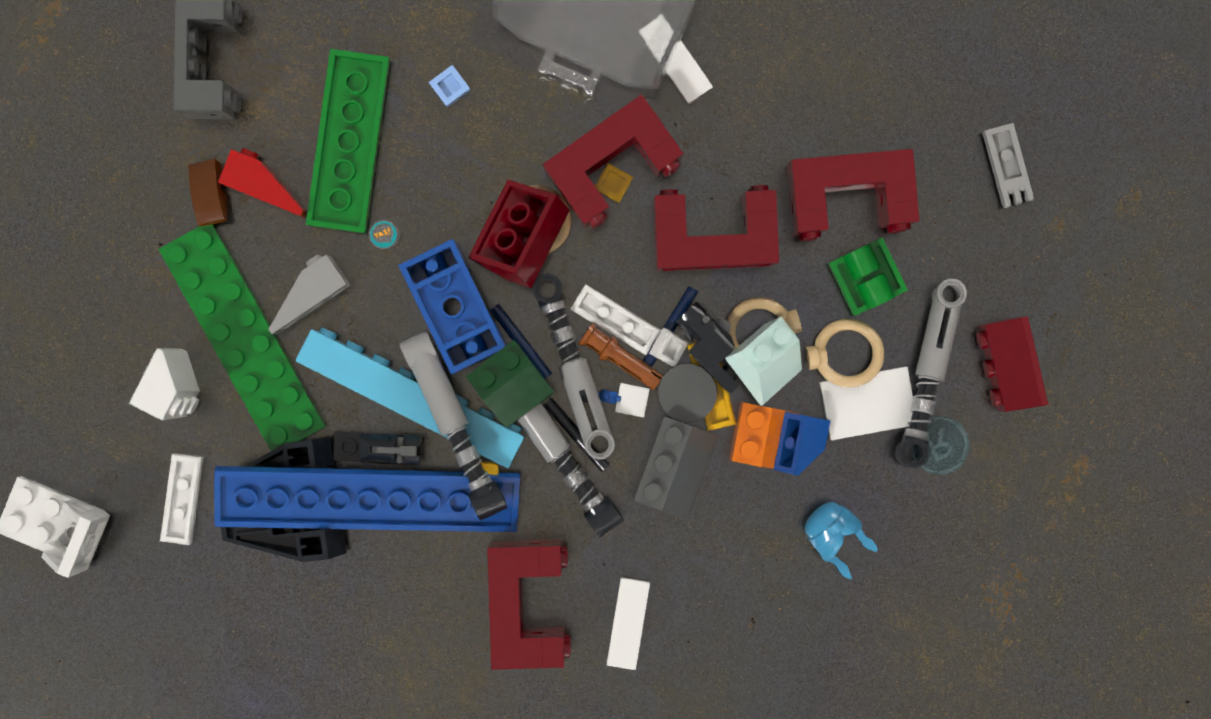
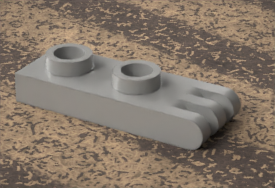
M1014 123L983 131L982 134L1003 208L1011 206L1010 194L1015 205L1022 204L1021 191H1023L1026 202L1033 201V192Z

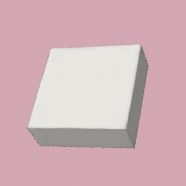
M663 328L649 354L672 367H676L689 342Z
M621 383L618 396H621V402L617 401L615 412L644 418L650 389Z

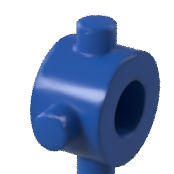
M601 389V392L597 391L602 402L617 404V401L621 402V396H618V392Z

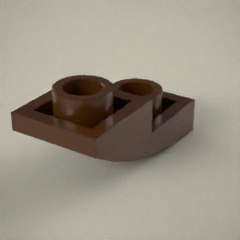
M214 158L189 164L190 193L197 224L202 227L227 221V194L221 190V184L218 183L221 175V163Z

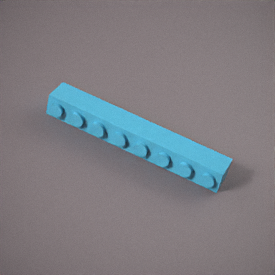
M321 327L320 331L316 329L310 330L295 360L296 362L441 435L412 371L403 367L399 371L388 366L391 362L388 359L375 353L373 357L362 353L364 347L350 340L346 344L336 340L338 334L329 329ZM456 394L469 422L465 430L468 435H471L470 441L472 445H476L475 447H477L476 449H478L477 451H479L480 455L508 469L526 436L520 433L522 427L512 424L506 428L502 423L494 420L496 415L493 412L482 407L477 411L468 406L470 401Z

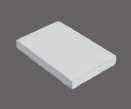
M908 367L879 371L874 379L859 387L847 388L837 386L829 381L819 382L825 419L831 421L828 432L829 440L909 426L907 422L911 420L912 416L910 409L912 407L913 395Z

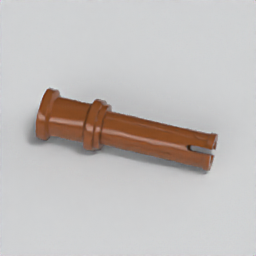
M593 322L578 342L580 346L585 345L599 355V359L605 361L608 359L622 370L644 383L652 391L663 377V374L654 370L618 345L617 338L614 336L610 338L598 330Z

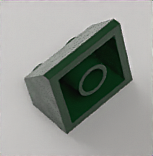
M515 340L465 376L482 400L506 428L510 427L555 393Z

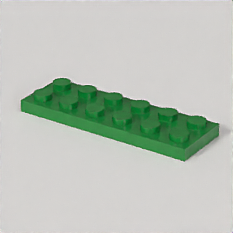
M330 49L305 224L307 226L366 234L390 66L389 57Z

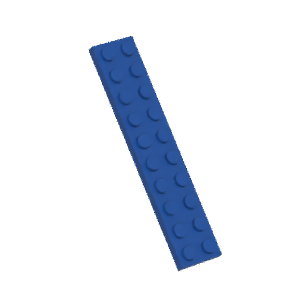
M215 466L214 527L517 532L520 473L486 475L490 476L492 482H497L508 508L480 521L468 496V493L471 492L468 486L470 482L467 477L463 476L465 472Z

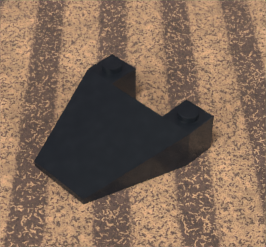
M330 436L285 443L243 467L326 468L334 466ZM221 527L223 541L301 562L327 560L347 553L343 529Z

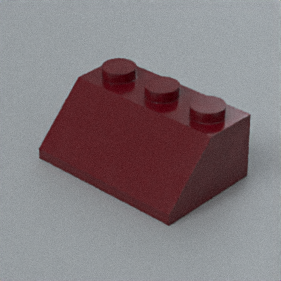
M507 180L468 258L508 281L531 288L570 210L556 194Z
M1028 316L1012 317L978 325L980 332L976 333L979 348L984 349L986 361H983V368L986 377L991 378L993 389L990 390V398L993 406L997 407L998 411L1009 412L1049 405Z

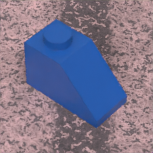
M785 412L773 470L797 476L801 474L825 450L831 421Z

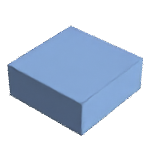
M453 65L429 82L447 108L471 91Z

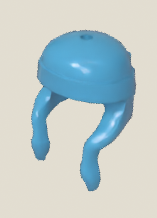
M827 502L819 506L806 521L805 533L808 535L807 538L819 552L821 558L826 562L834 564L845 578L852 579L849 568L835 556L843 544L844 536L855 534L865 548L874 552L878 550L874 541L863 533L861 529L863 525L860 519L849 509L836 502Z

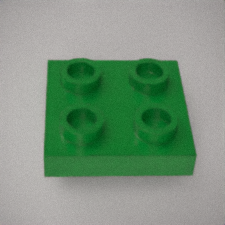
M883 237L828 263L853 316L879 306L908 291Z

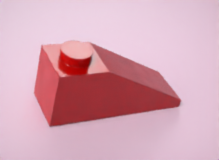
M242 148L241 152L231 149L218 183L301 217H307V211L266 164L257 160L259 154Z

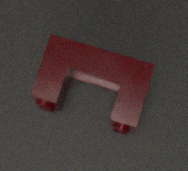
M642 94L542 164L545 173L585 229L590 225L593 229L601 225L608 219L607 213L609 212V205L588 176L630 146H635L657 178L662 174L667 178L680 168V161L684 153Z
M913 149L792 159L785 166L791 237L799 236V241L817 240L823 232L829 230L826 192L875 188L879 229L887 228L888 233L906 232V230L911 229L912 224L920 221Z
M768 185L750 186V189L741 196L742 234L688 237L685 194H678V189L660 190L659 195H655L653 199L656 272L769 267L778 264L779 242L776 190H768Z
M562 539L491 541L487 548L491 670L564 668L565 659H570L571 637L570 635H565V627H523L522 578L561 576L562 569L567 568L568 546L562 547Z

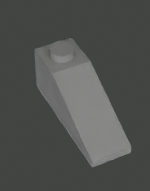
M318 254L306 262L308 267L299 274L269 327L271 334H280L351 286L331 256L325 255L322 257L321 254Z

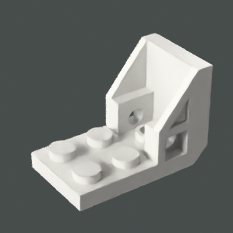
M20 476L15 481L1 515L0 534L43 551L41 556L43 560L57 574L69 578L88 570L110 515L103 509Z

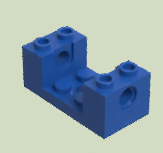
M454 239L398 265L451 374H456L493 356L507 345L497 323L493 321L468 270L470 268L462 251ZM450 298L458 299L461 304L459 313L453 316L448 315L444 310V304Z

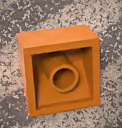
M740 401L729 459L733 462L774 469L785 412H796Z

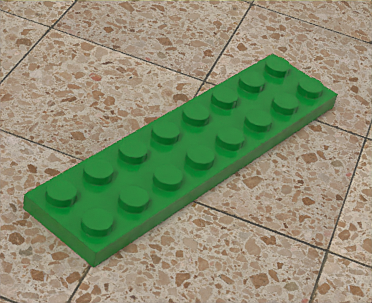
M215 225L199 226L159 248V252L270 451L285 443L303 440L327 427L276 334H271L269 331L270 323Z

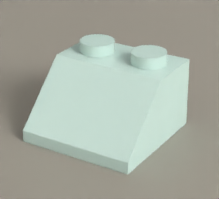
M782 316L763 324L725 358L760 406L764 405L802 370L800 341Z

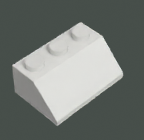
M157 348L129 404L161 420L191 415L199 403V399L196 397L200 390L187 351L176 348Z

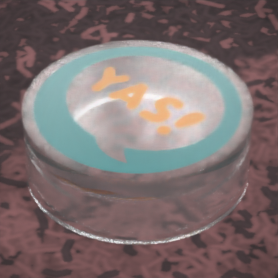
M379 220L370 227V242L378 249L389 250L399 241L400 235L397 226L388 220Z

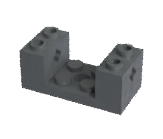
M175 0L173 110L188 119L236 120V112H240L241 98L237 94V90L223 80H205L206 68L205 64H202V52L206 51L207 46L206 36L202 34V31L238 32V23L242 22V7L238 5L236 0Z

